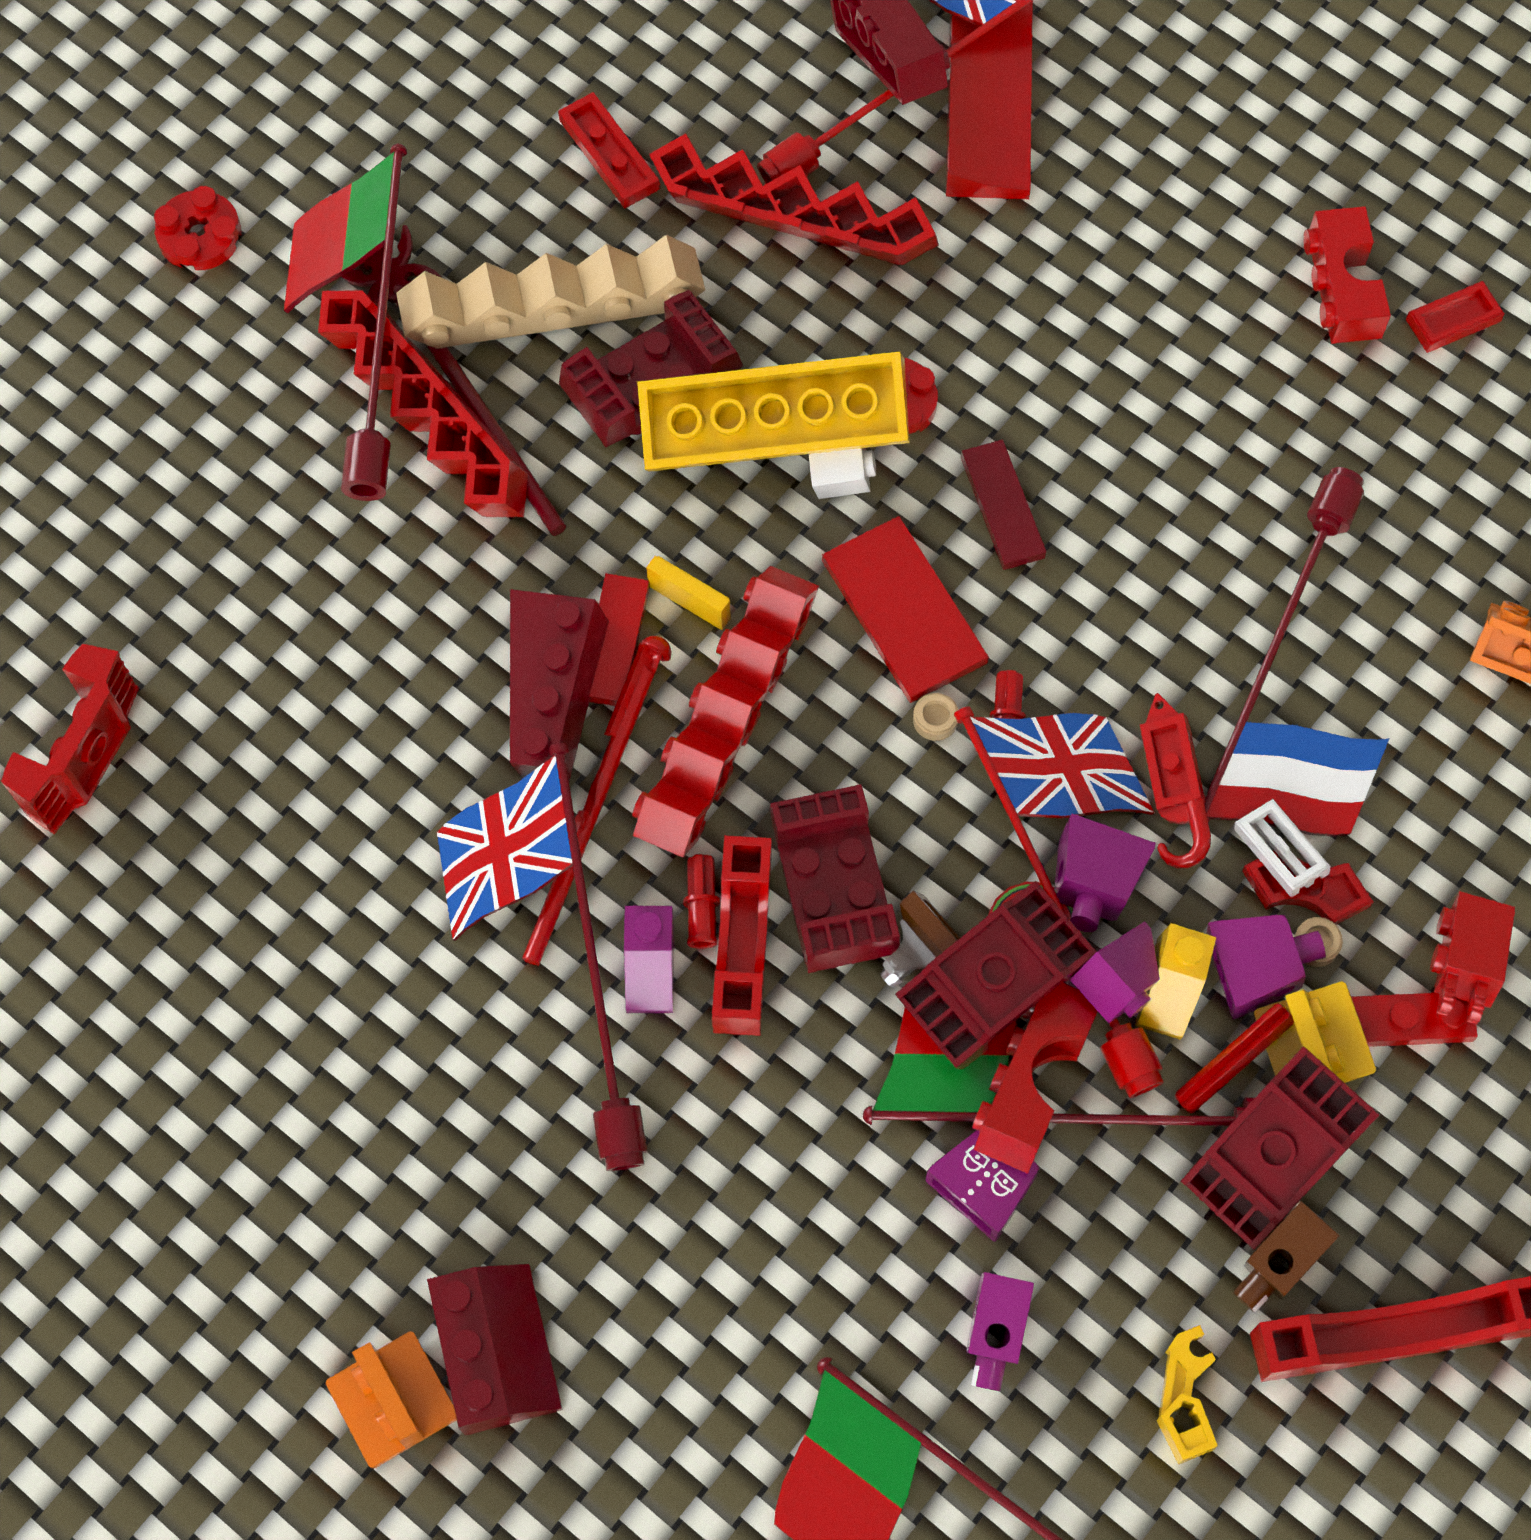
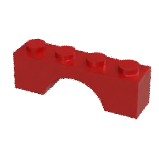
M724 835L719 944L712 1005L713 1033L761 1036L772 861L771 838Z
M1062 982L1022 1015L1023 1018L1030 1021L1026 1030L1016 1027L1006 1050L1007 1054L1013 1056L1009 1067L1000 1063L989 1088L990 1091L997 1093L993 1103L990 1104L983 1101L978 1110L972 1128L980 1131L973 1150L1027 1174L1029 1173L1055 1111L1042 1099L1036 1090L1032 1072L1039 1066L1052 1061H1077L1098 1012L1079 989Z

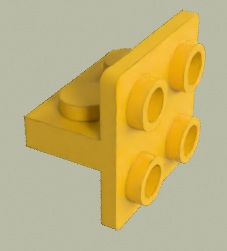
M1341 981L1310 992L1303 989L1285 995L1286 1000L1277 1002L1290 1012L1294 1023L1266 1048L1275 1076L1303 1046L1345 1083L1376 1072L1373 1057L1345 982ZM1277 1003L1256 1009L1254 1011L1256 1021Z

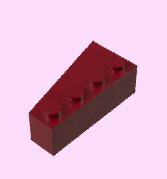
M830 0L835 31L902 105L948 87L946 70L950 68V61L947 51L942 44H938L908 0Z
M510 589V764L522 779L551 758L550 745L567 743L569 754L565 756L570 782L590 701L589 695L609 623L596 599Z

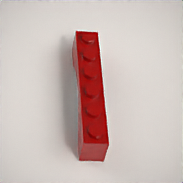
M1531 1276L1399 1305L1339 1313L1306 1314L1260 1322L1250 1332L1261 1382L1531 1336Z

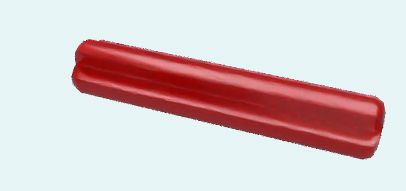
M1279 1003L1273 1005L1175 1093V1098L1180 1105L1189 1113H1194L1293 1025L1294 1020L1290 1012Z

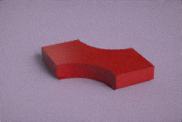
M1273 850V852L1275 853V855H1276V856L1280 859V861L1286 866V868L1291 872V874H1292L1294 877H1296V875H1295V874L1291 871V869L1285 864V862L1280 858V856ZM1297 858L1306 869L1311 868L1308 863ZM1259 859L1248 863L1242 869L1243 874L1266 910L1279 905L1302 906L1337 925L1370 908L1373 904V900L1349 863L1330 867L1329 875L1322 879L1319 876L1315 879L1313 885L1308 888L1303 886L1300 888L1299 893L1292 898Z

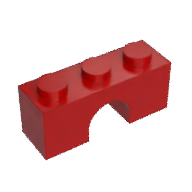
M1366 206L1315 211L1310 228L1304 231V249L1307 255H1312L1314 263L1311 273L1314 291H1320L1322 299L1319 310L1320 322L1323 328H1328L1331 344L1382 339L1391 317L1383 280H1360L1353 277L1346 270L1350 267L1365 266L1374 243Z

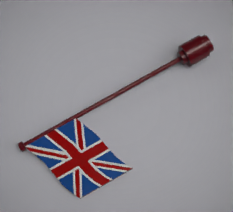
M556 743L549 746L551 758L518 783L465 808L437 831L452 939L456 941L465 931L486 916L538 892L573 866L610 1100L601 1102L602 1110L594 1112L592 1115L599 1159L605 1160L606 1171H620L645 1165L643 1154L648 1151L640 1106L630 1105L629 1098H619L565 756L569 754L567 743Z

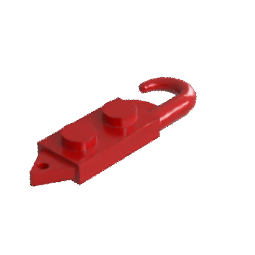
M1156 693L1146 722L1140 724L1156 808L1161 817L1170 823H1190L1193 837V846L1185 855H1173L1164 843L1158 844L1157 849L1161 859L1167 865L1177 869L1190 868L1199 864L1206 857L1211 847V833L1204 805L1206 801L1188 717L1184 713H1178L1159 693ZM1161 704H1164L1163 708L1158 709Z

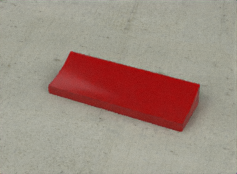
M1033 1L949 58L946 197L1029 200L1031 190ZM950 14L949 48L980 26Z

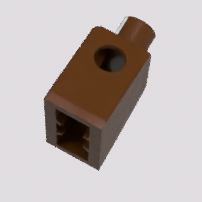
M1300 1201L1245 1262L1244 1267L1250 1274L1232 1293L1254 1313L1258 1311L1272 1294L1281 1300L1336 1241L1339 1235ZM1275 1255L1283 1257L1288 1263L1289 1267L1282 1274L1275 1273L1269 1266V1261Z

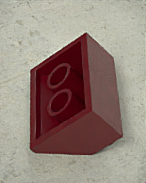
M529 1264L478 1266L427 1279L458 1428L465 1436L563 1410Z

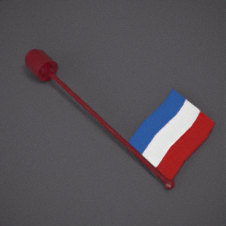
M1343 467L1332 468L1329 474L1323 476L1308 510L1307 517L1312 523L1313 528L1318 531V535L1205 796L1206 803L1204 805L1208 823L1210 819L1238 821L1273 799L1304 834L1336 837L1347 836L1351 834L1390 738L1378 740L1357 739L1297 725L1247 722L1326 537L1346 533L1364 495L1362 487L1364 480L1353 470ZM1268 815L1263 818L1268 825L1277 827Z

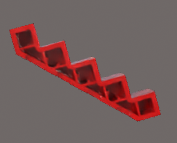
M685 133L649 154L664 184L677 203L901 266L939 245L937 236L916 197L878 218L858 181L820 202L801 165L763 186L743 149L706 169L694 145Z
M363 290L322 291L318 333L339 349H356L354 375L370 386L378 303ZM386 312L379 390H393L390 417L410 432H429L427 460L446 474H467L464 504L483 517H524L528 474L411 339L405 337L404 331Z
M769 566L758 577L753 576L750 579L743 600L748 602L744 618L731 630L725 629L719 640L716 653L722 656L717 671L705 683L698 682L693 690L689 707L693 708L694 711L689 726L676 738L673 736L669 738L661 755V762L666 763L661 780L649 793L643 791L634 806L632 816L638 819L633 833L634 837L682 858L697 843L706 826L704 819L708 809L712 805L713 800H719L734 770L732 765L741 745L746 746L761 716L760 709L763 700L768 692H773L787 664L786 658L794 639L799 640L807 624L819 585L773 566Z

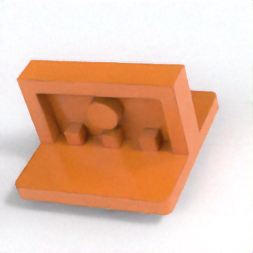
M1505 600L1501 606L1491 603L1488 609V617L1470 656V661L1531 684V617L1527 616L1529 610L1521 605Z
M411 1331L378 1350L370 1342L352 1352L357 1361L356 1363L326 1380V1386L368 1466L373 1469L457 1420L451 1399L419 1340Z

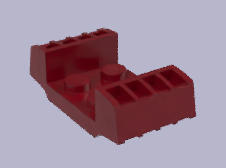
M690 290L682 292L664 302L665 321L597 360L589 348L586 347L562 363L559 378L560 387L568 395L571 402L579 410L605 448L630 435L642 433L637 382L735 371L743 367L736 349Z
M862 784L770 803L769 812L778 854L808 974L892 955L900 946V935L892 903H887L868 827L869 810Z
M1034 881L1011 900L999 906L927 964L917 976L895 993V995L955 1068L963 1070L989 1050L988 1043L1057 986L1062 982L1069 985L1072 982L1070 979L1097 951L1041 888L1038 882Z
M1303 1046L1213 1143L1181 1182L1255 1250L1349 1147L1375 1122L1380 1114Z

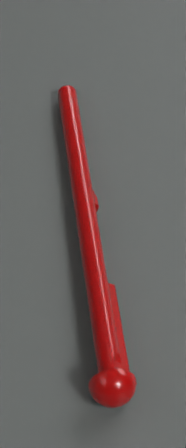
M648 636L638 645L637 654L604 735L611 736L590 787L583 810L577 812L575 817L581 860L660 661H669L671 659V647L660 636ZM573 866L555 878L551 884L522 957V960L529 964L540 965L574 880Z

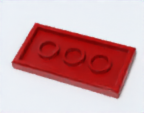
M900 516L822 554L824 566L909 703L988 664L989 656Z

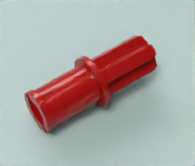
M1004 670L997 673L995 707L990 712L989 718H1026V714L1021 711L1022 674L1015 670Z
M695 854L687 860L688 896L683 899V906L688 908L687 945L691 948L706 949L717 945L715 907L720 905V898L715 896V859L711 855Z

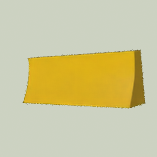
M901 352L637 382L645 470L648 472L910 443L905 359Z

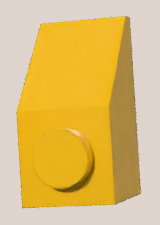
M1170 923L1157 938L1155 944L1160 980L1147 992L1152 1000L1138 1012L1135 1026L1179 1040L1183 1038L1206 982L1216 937Z

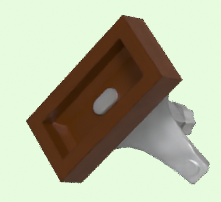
M914 890L900 902L903 918L900 921L903 931L902 943L891 956L885 959L883 963L884 969L880 973L882 979L893 989L901 984L903 979L915 969H924L927 964L961 938L923 894Z

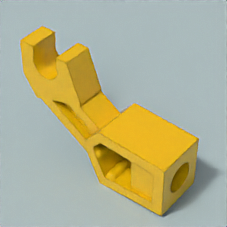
M1200 1325L1177 1334L1165 1352L1168 1356L1159 1416L1156 1421L1178 1465L1211 1452L1218 1447L1200 1399L1191 1397L1194 1381L1216 1360L1213 1352L1204 1357H1196L1190 1351V1342L1199 1340L1204 1336ZM1181 1407L1189 1409L1188 1416L1193 1419L1196 1427L1178 1434L1173 1424L1174 1418L1170 1417L1173 1412H1177Z

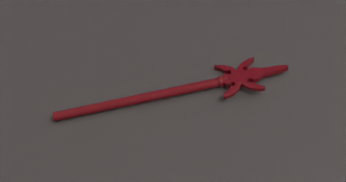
M407 225L402 226L401 238L397 245L399 255L392 258L388 302L397 303L398 307L396 293L411 282L407 281L409 276L418 277L426 271L441 277L435 270L425 265L408 264L412 254L413 242ZM384 247L363 262L367 270H372L371 274L364 275L361 270H352L341 276L345 281L353 285L371 287L368 295L377 303H379ZM426 345L458 395L528 474L526 497L552 536L561 534L566 529V524L448 347L434 348Z

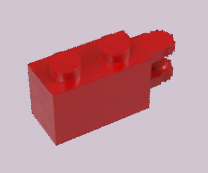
M1459 891L1452 907H1443L1436 929V934L1443 936L1442 945L1437 944L1430 964V971L1437 973L1434 989L1435 993H1439L1437 1013L1448 1016L1454 1008L1456 999L1469 1002L1466 1010L1467 1022L1478 1024L1485 1007L1491 1008L1505 982L1515 914L1514 906Z

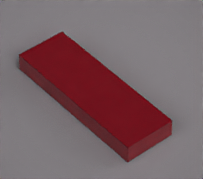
M1003 439L962 450L961 461L1002 569L1007 570L1045 559L1046 549Z

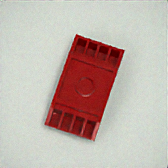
M82 644L71 655L64 665L63 671L81 699L74 708L72 723L65 735L57 738L53 743L49 753L48 764L46 766L13 752L4 769L1 783L6 787L13 799L18 803L26 816L54 835L74 809L87 805L131 729L128 714L139 687L134 683V678L130 676L129 670L125 667L124 661L121 660L120 654L116 650Z

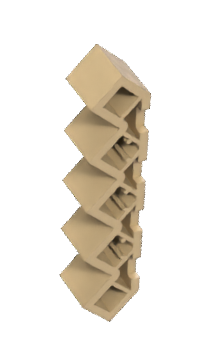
M665 235L638 256H633L605 244L577 266L548 253L542 255L517 275L485 262L457 284L424 271L399 290L396 295L405 337L434 348H443L665 313L664 302L687 290H690L697 297L705 291V286L695 248Z

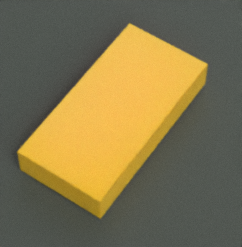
M655 555L646 567L650 588L718 629L723 630L731 619L729 597L660 556L657 557Z

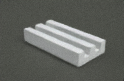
M1273 799L1235 822L1234 830L1291 898L1298 894L1303 886L1308 888L1313 885L1315 879L1319 876L1322 879L1329 875L1331 866ZM1268 815L1311 868L1306 869L1290 851L1285 841L1263 819ZM1251 825H1253L1258 830V832L1269 843V845L1274 849V851L1280 856V858L1285 862V864L1291 869V871L1296 875V877H1294L1291 874V872L1280 861V859L1269 848V846L1264 842V840L1258 835V833L1253 829Z

